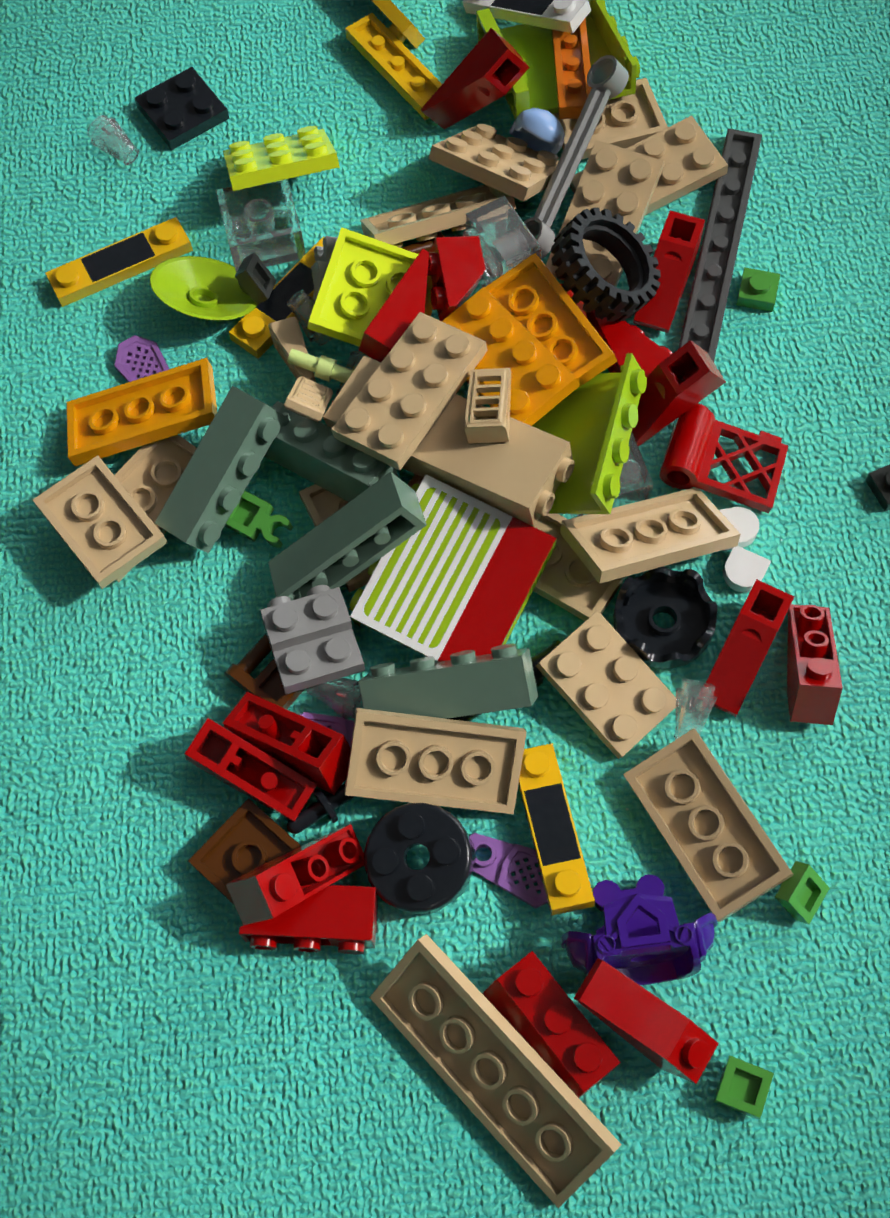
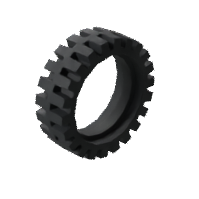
M592 208L591 210L585 209L577 214L555 237V243L551 248V253L555 254L551 258L552 265L558 267L555 271L557 279L565 280L561 286L566 292L571 290L574 293L571 299L576 304L580 301L584 303L582 308L584 311L590 313L595 310V317L601 320L607 317V321L615 322L617 319L619 322L624 321L638 312L656 295V291L660 286V282L657 280L661 275L660 270L655 268L659 263L657 257H650V254L653 252L651 245L643 244L644 235L641 232L636 235L633 232L635 226L630 221L627 224H623V216L618 213L612 217L611 210L603 209L600 212L599 208ZM583 239L596 242L607 249L618 260L626 274L629 291L618 289L605 281L597 273L585 254Z

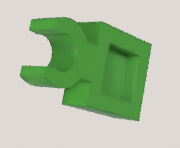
M244 491L239 504L234 508L225 524V527L254 542L258 535L262 533L267 542L276 548H281L283 543L279 538L273 536L274 530L278 527H285L290 531L293 529L292 524L285 516H271L274 508L270 503L247 491Z

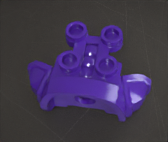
M647 874L638 880L635 888L620 890L619 886L613 881L603 880L594 887L593 896L596 908L604 912L605 925L597 929L595 935L568 931L560 937L561 947L563 949L566 948L568 958L573 967L584 972L586 977L598 958L639 985L674 981L693 976L701 970V962L705 960L707 952L714 944V928L718 925L716 915L708 913L692 923L679 925L672 897L663 896L665 886L657 876Z

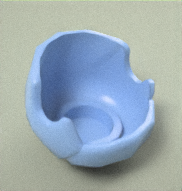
M539 108L523 110L510 129V134L513 137L524 140L528 144L527 147L535 151L544 150L557 154L564 143L565 132L558 118L548 110Z

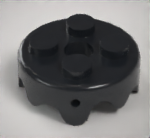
M663 566L649 570L635 579L630 576L624 581L615 604L613 614L614 629L647 666L658 669H673L685 666L696 660L706 650L716 628L717 604L706 593L703 579L697 571L692 569L674 571ZM661 612L668 613L673 617L675 625L667 629L660 628L654 623L653 616Z
M408 803L386 813L374 825L367 838L364 850L365 871L371 886L376 887V894L385 903L394 908L414 914L436 913L460 897L469 884L476 860L474 844L461 822L450 812L428 803ZM416 845L425 846L430 854L428 864L420 870L411 869L407 863V853Z

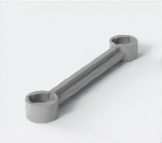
M603 56L591 66L587 75V83L592 89L533 218L524 221L514 235L515 247L527 257L536 253L539 258H544L551 251L552 245L555 243V233L551 229L552 223L608 100L620 94L628 82V71L614 56Z

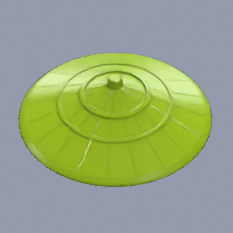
M199 256L171 258L158 264L150 275V285L156 296L169 307L188 316L205 320H230L249 314L257 306L250 295L245 294L240 288L238 280L235 278L238 268L216 259Z

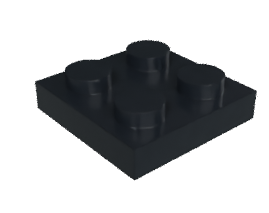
M193 67L134 98L137 108L171 150L229 119L227 108Z

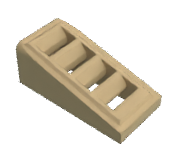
M294 316L270 323L268 327L273 345L295 378L298 379L300 376L316 382L312 371L287 363L292 348L308 354L298 319Z
M511 368L470 370L465 413V433L469 444L509 442ZM501 381V384L480 385V382ZM500 392V395L479 396V393ZM499 404L498 407L479 408V405ZM496 415H498L497 419H479V420H478V416H496Z
M300 376L292 387L284 406L286 409L306 418L321 422L333 391L329 387Z

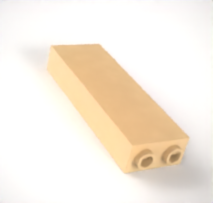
M363 356L324 414L323 418L327 426L332 428L381 362ZM456 394L402 468L423 478L425 475L433 477L534 527L540 516H546L551 510L555 500L554 493L560 483H566L572 475L575 461L572 458L570 442L510 417L509 442L469 444L465 433L467 399ZM496 415V416H478V420H479V419H497L498 415Z

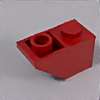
M479 236L436 237L429 251L428 276H431L433 285L431 289V305L433 310H437L440 321H443L467 300L476 289L486 270Z

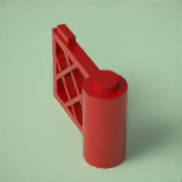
M697 403L676 419L659 476L665 484L673 488L690 489L695 487L769 514L773 508L789 446L781 443V437L760 431L757 435L715 420L714 414L706 406ZM720 435L734 440L739 450L726 455L718 442ZM763 450L776 455L775 461L771 465L762 467L754 452ZM745 457L753 472L740 477L731 461ZM722 465L731 481L721 483L709 479L708 475L711 469ZM758 478L766 490L765 498L751 494L745 483Z

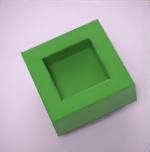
M744 267L736 305L772 312L776 301L780 274Z
M795 861L790 869L794 875L782 882L775 898L795 920L810 924L830 888L809 864Z
M728 1056L713 1102L752 1118L760 1119L774 1073L733 1056Z

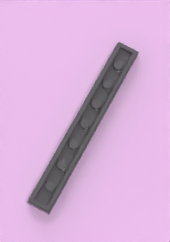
M734 129L727 130L722 157L728 164V171L726 175L716 179L679 348H681L691 340L705 350L713 362L762 134Z

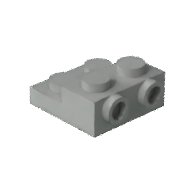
M318 585L308 590L305 597L292 601L287 596L276 597L269 601L267 608L260 609L263 625L285 694L365 671L364 661L352 630L351 619L340 587L330 589L327 585Z

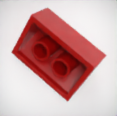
M533 951L497 978L482 993L578 1098H581L621 1063Z

